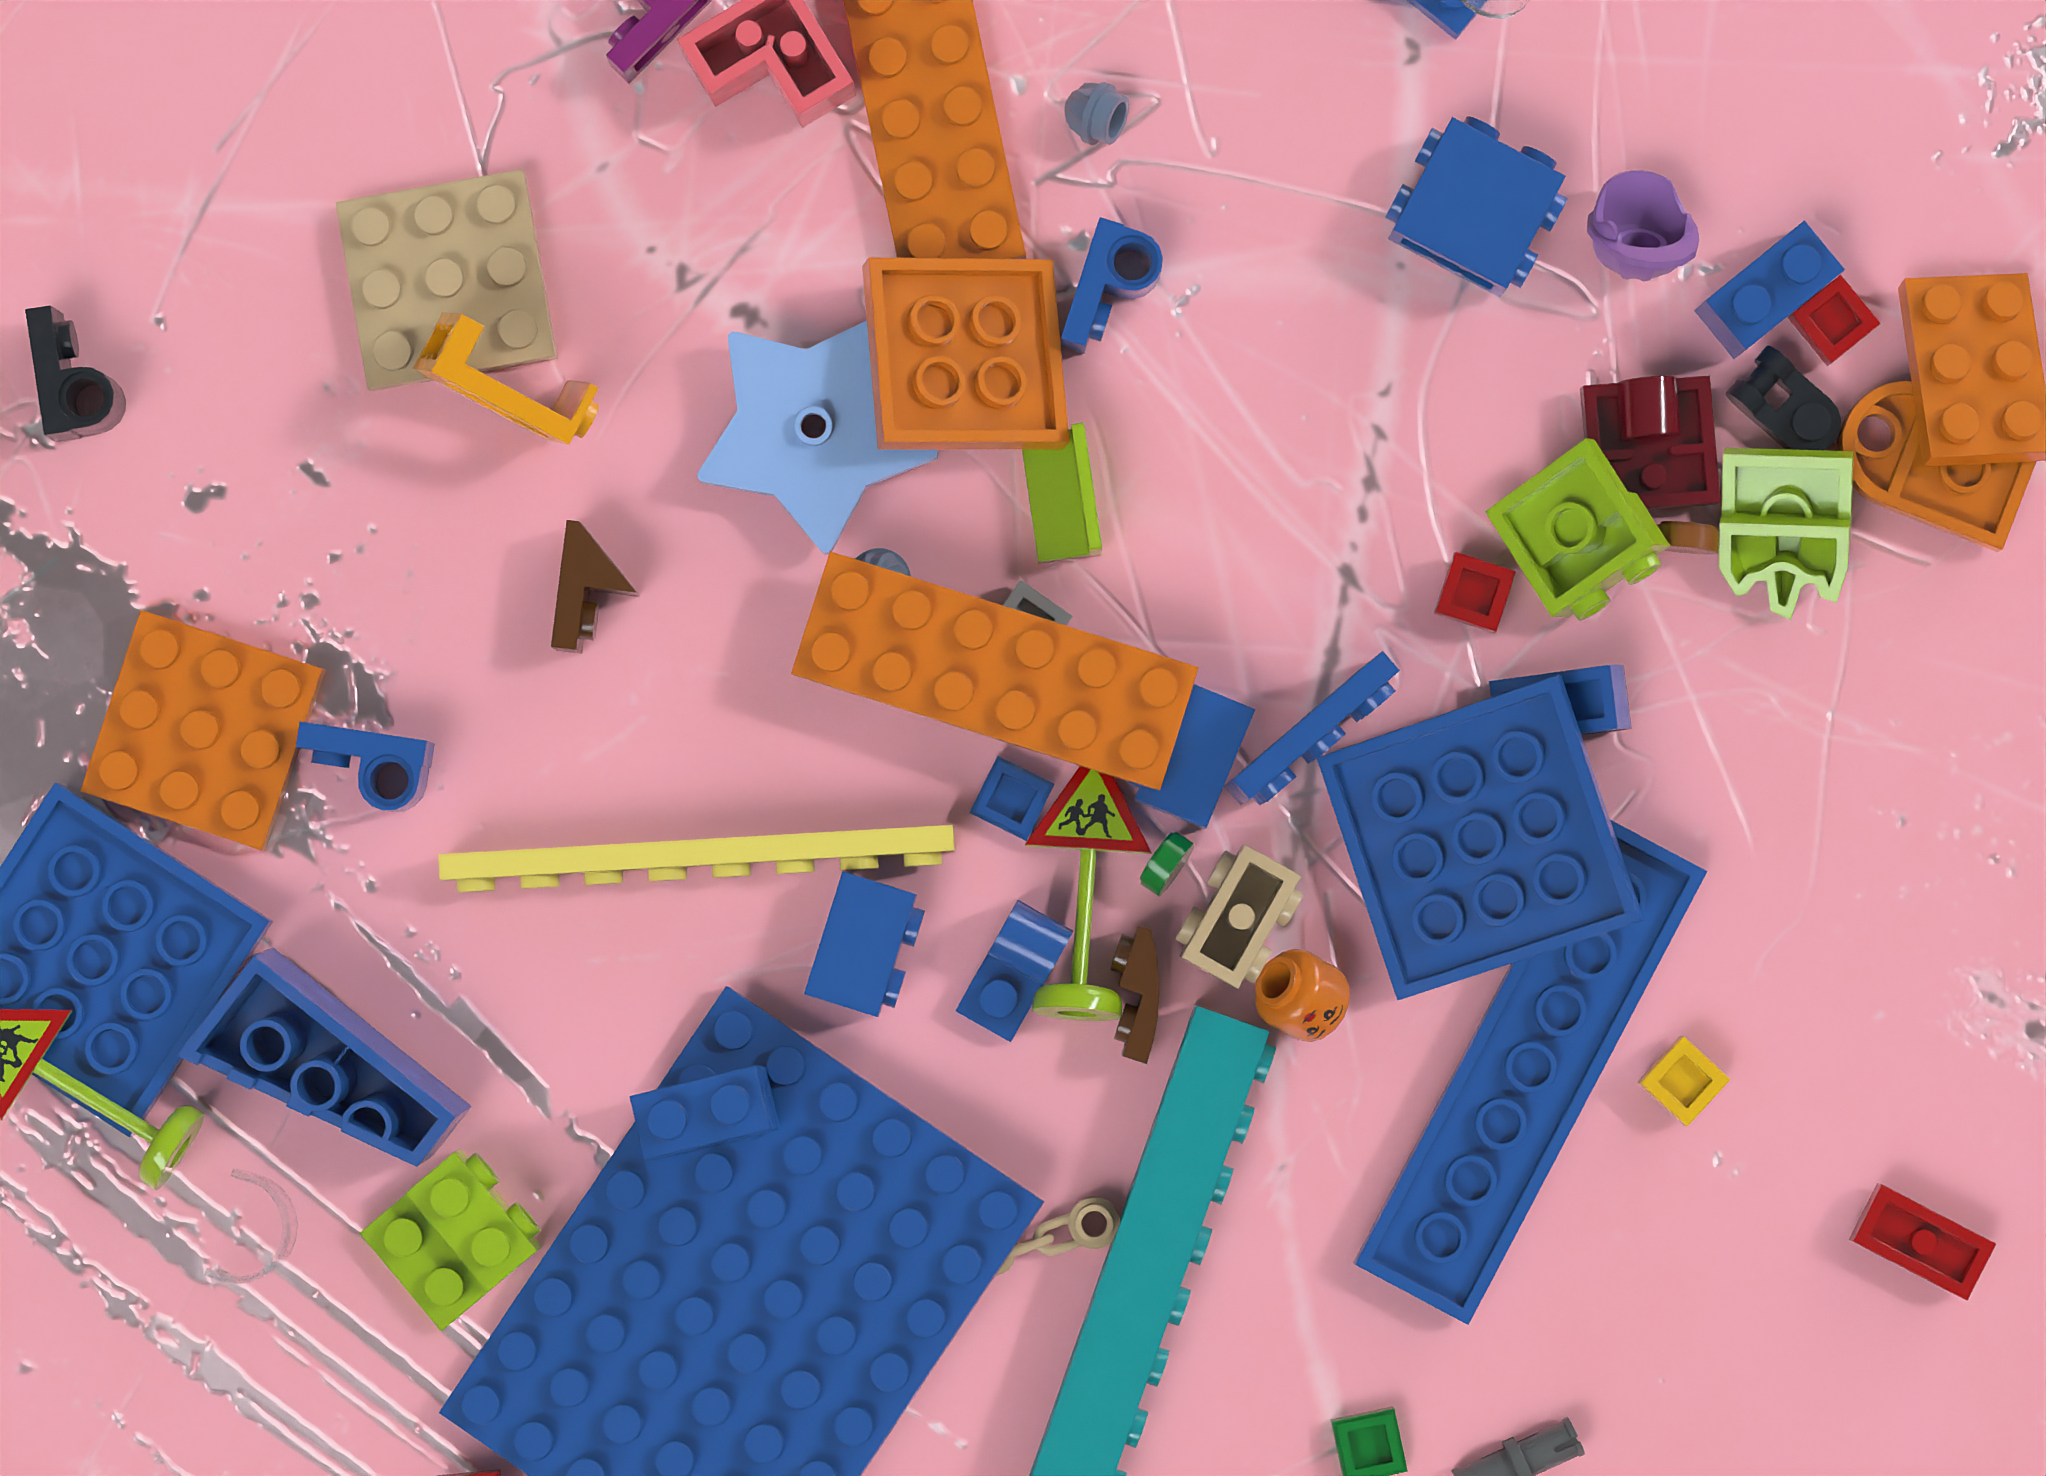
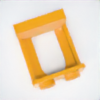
M441 313L412 369L545 440L570 445L574 435L579 438L585 436L599 410V404L592 401L599 387L592 383L567 380L551 410L465 364L485 326L460 313Z

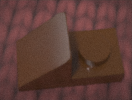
M566 520L551 647L556 651L582 654L584 640L594 641L598 624L599 604L589 602L590 591L640 597V594L580 521Z

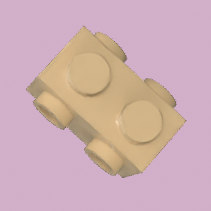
M1246 844L1240 847L1236 856L1225 850L1207 881L1208 885L1217 889L1205 911H1202L1193 906L1175 940L1185 945L1179 957L1233 988L1238 989L1243 979L1254 984L1271 955L1272 950L1263 944L1275 922L1286 927L1304 895L1295 889L1301 875Z

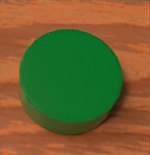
M1177 831L1171 832L1162 841L1145 866L1140 876V884L1159 897L1163 895L1184 867L1195 844Z

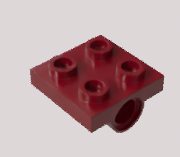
M1710 375L1684 378L1649 376L1622 380L1618 383L1584 385L1580 388L1584 439L1588 438L1596 441L1627 491L1637 493L1647 510L1717 505L1721 502Z

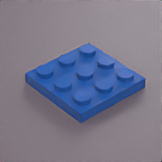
M1384 651L1380 652L1224 785V787L1240 805L1251 798H1254L1259 805L1268 802L1297 777L1289 768L1294 761L1302 756L1309 764L1318 759L1346 735L1344 730L1338 725L1344 718L1350 715L1357 723L1396 692L1388 681L1400 670Z

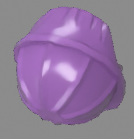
M1630 170L1614 175L1603 185L1594 210L1588 214L1587 233L1593 240V248L1597 258L1605 267L1619 274L1623 279L1649 281L1652 278L1670 273L1696 256L1699 246L1698 227L1692 219V215L1686 213L1671 180L1660 174L1644 170Z

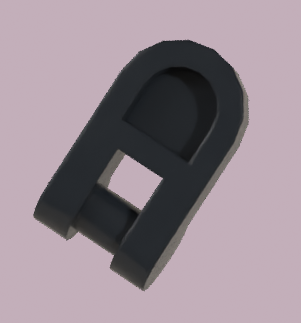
M1767 345L1755 358L1754 362L1757 367L1746 380L1737 379L1725 393L1732 404L1784 449L1826 450L1834 444L1840 434L1841 417L1837 406L1826 394L1802 375L1785 355L1772 346ZM1775 384L1779 385L1789 394V397L1777 410L1768 404L1764 398Z

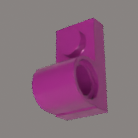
M638 0L647 13L640 20L636 16H631L611 35L608 43L613 48L606 54L610 66L630 84L712 0Z

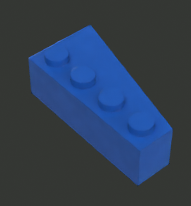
M274 947L253 955L176 1055L195 1065L202 1064L227 1076L226 1079L249 1090L254 1088L287 1103L286 1107L307 1117L312 1115L341 1128V1132L416 1167L435 1155L472 1107Z

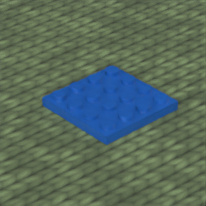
M1561 675L1541 680L1328 753L1317 759L1397 1001L1644 920Z
M54 783L0 866V1009L72 1010V1013L42 1059L145 1120L184 1060L176 1055L240 974L273 923V920L61 783ZM32 1074L126 1136L133 1137L135 1135L37 1074Z

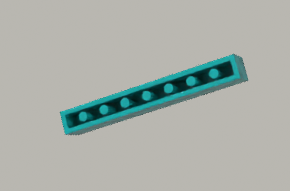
M1194 1005L1123 1206L1116 1236H1114L1113 1241L1110 1243L1029 1476L1127 1475V1472L1117 1469L1124 1446L1128 1445L1136 1448L1143 1432L1148 1411L1140 1409L1138 1406L1146 1383L1158 1387L1170 1351L1159 1346L1167 1324L1179 1326L1184 1315L1191 1290L1182 1287L1181 1284L1189 1262L1200 1265L1205 1255L1212 1229L1202 1226L1210 1201L1221 1205L1226 1195L1234 1168L1223 1164L1231 1141L1243 1144L1250 1127L1255 1108L1246 1105L1245 1101L1252 1081L1264 1083L1271 1067L1276 1047L1266 1044L1270 1031Z

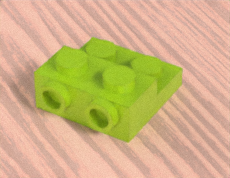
M1585 438L1485 511L1551 617L1569 618L1574 614L1578 621H1582L1593 616L1611 602L1606 593L1607 590L1624 578L1629 585H1633L1652 575L1662 566L1657 555L1670 546L1637 493L1627 491L1594 439Z
M461 1149L452 1153L409 1189L402 1198L360 1232V1235L440 1331L447 1328L542 1248L534 1238L541 1229L532 1216L518 1202L509 1207L493 1188L500 1180L492 1168L478 1153L475 1152L468 1158Z

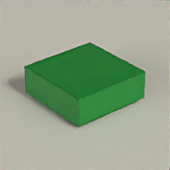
M1393 1406L1330 1419L1342 1476H1390L1408 1472L1395 1408Z

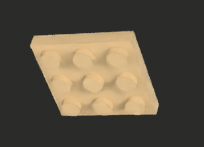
M523 169L335 202L366 384L369 391L434 381L412 368L442 312L460 313L485 326L465 363L480 372L558 359L528 183Z

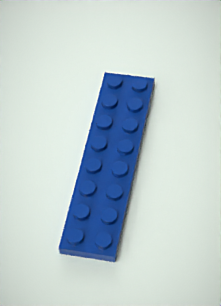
M1612 820L1610 821L1644 920L1510 964L1353 1261L1356 1266L1469 1325L1707 873L1703 868Z

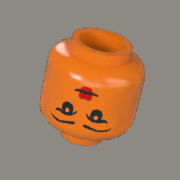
M1291 949L1281 952L1265 964L1256 979L1255 1004L1258 1014L1270 1026L1297 1040L1313 1042L1325 1038L1336 1030L1344 1019L1349 1006L1350 988L1346 976L1337 967L1309 951Z

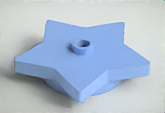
M867 320L808 349L732 331L728 334L737 412L698 471L697 477L701 483L776 497L824 555H829V552L833 551L867 487L931 463L938 458L937 450H878ZM808 415H819L826 422L825 432L818 438H809L802 433L801 424Z

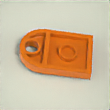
M1898 381L1882 385L1859 399L1846 415L1838 439V451H1854L1853 488L1863 498L1875 505L1995 552L2002 551L2037 462L1924 466L1911 381ZM1877 417L1888 425L1891 439L1884 451L1873 452L1861 445L1857 430L1864 418Z

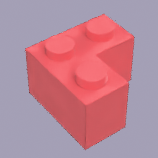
M741 0L677 39L682 54L715 107L770 75L797 121L804 128L856 96L854 81L804 0Z

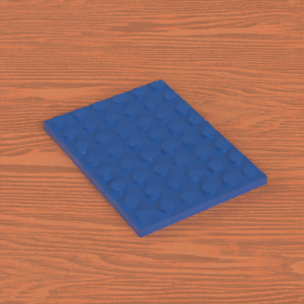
M726 986L657 1089L754 1065L765 1066L780 1130L657 1160H644L636 1123L634 1122L439 1411V1414L528 1476H862L1045 1201L737 991Z

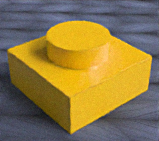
M1680 1035L1637 1083L1678 1121L1688 1127L1731 1079L1689 1040Z

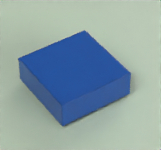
M997 756L969 813L1027 841L1055 784Z

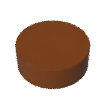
M1661 521L1660 524H1657L1670 544L1665 551L1703 555L1718 554L1720 530L1716 526L1682 521Z

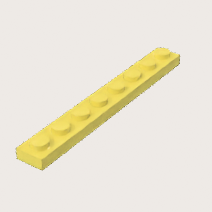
M940 825L438 854L439 878L445 881L456 880L457 892L494 891L495 878L520 877L521 889L559 887V874L584 873L585 885L623 883V871L648 869L649 881H670L687 879L686 867L712 866L713 878L751 876L750 863L776 862L777 874L815 872L814 860L840 858V870L879 868L878 856L904 855V867L943 865L942 852H955L954 826Z

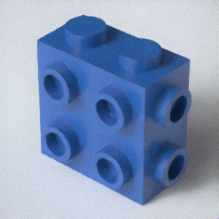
M1467 116L1464 122L1452 117L1444 133L1433 127L1431 128L1414 161L1425 167L1414 189L1402 184L1385 218L1396 223L1388 240L1501 297L1510 283L1521 288L1539 254L1528 248L1539 227L1550 232L1563 210L1568 198L1557 192L1566 176L1554 170L1557 162L1547 154L1529 146H1523L1519 152L1498 141L1500 132L1491 125Z

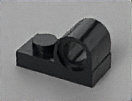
M51 305L25 309L44 436L56 442L112 430L121 422L126 411V398L123 389L114 379L92 367L72 368L70 359L79 357L78 337L72 320L65 321L64 314ZM100 385L104 393V402L101 409L93 415L81 416L76 407L79 393L87 386Z

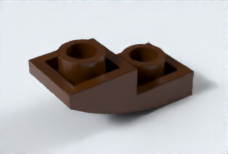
M1137 926L1134 937L1121 935L1110 967L1111 971L1121 974L1118 987L1141 994L1137 1006L1125 1003L1114 1039L1125 1043L1121 1053L1123 1057L1147 1064L1158 1018L1159 968L1151 929Z

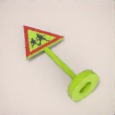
M1079 766L1025 843V846L1081 850L1071 984H1048L1039 987L1033 996L1032 1012L1058 1019L1111 1021L1121 1018V997L1111 989L1087 985L1096 852L1110 851L1152 854L1114 777Z
M0 1009V1119L3 1121L31 1075L35 1073L151 1143L139 1166V1177L144 1184L156 1191L160 1189L176 1170L195 1140L204 1121L205 1113L193 1106L183 1105L167 1118L160 1129H157L42 1059L72 1013V1010Z

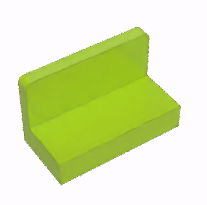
M1084 422L1071 424V429H1069L1070 442L1063 449H1022L1038 564L1101 555L1102 553Z

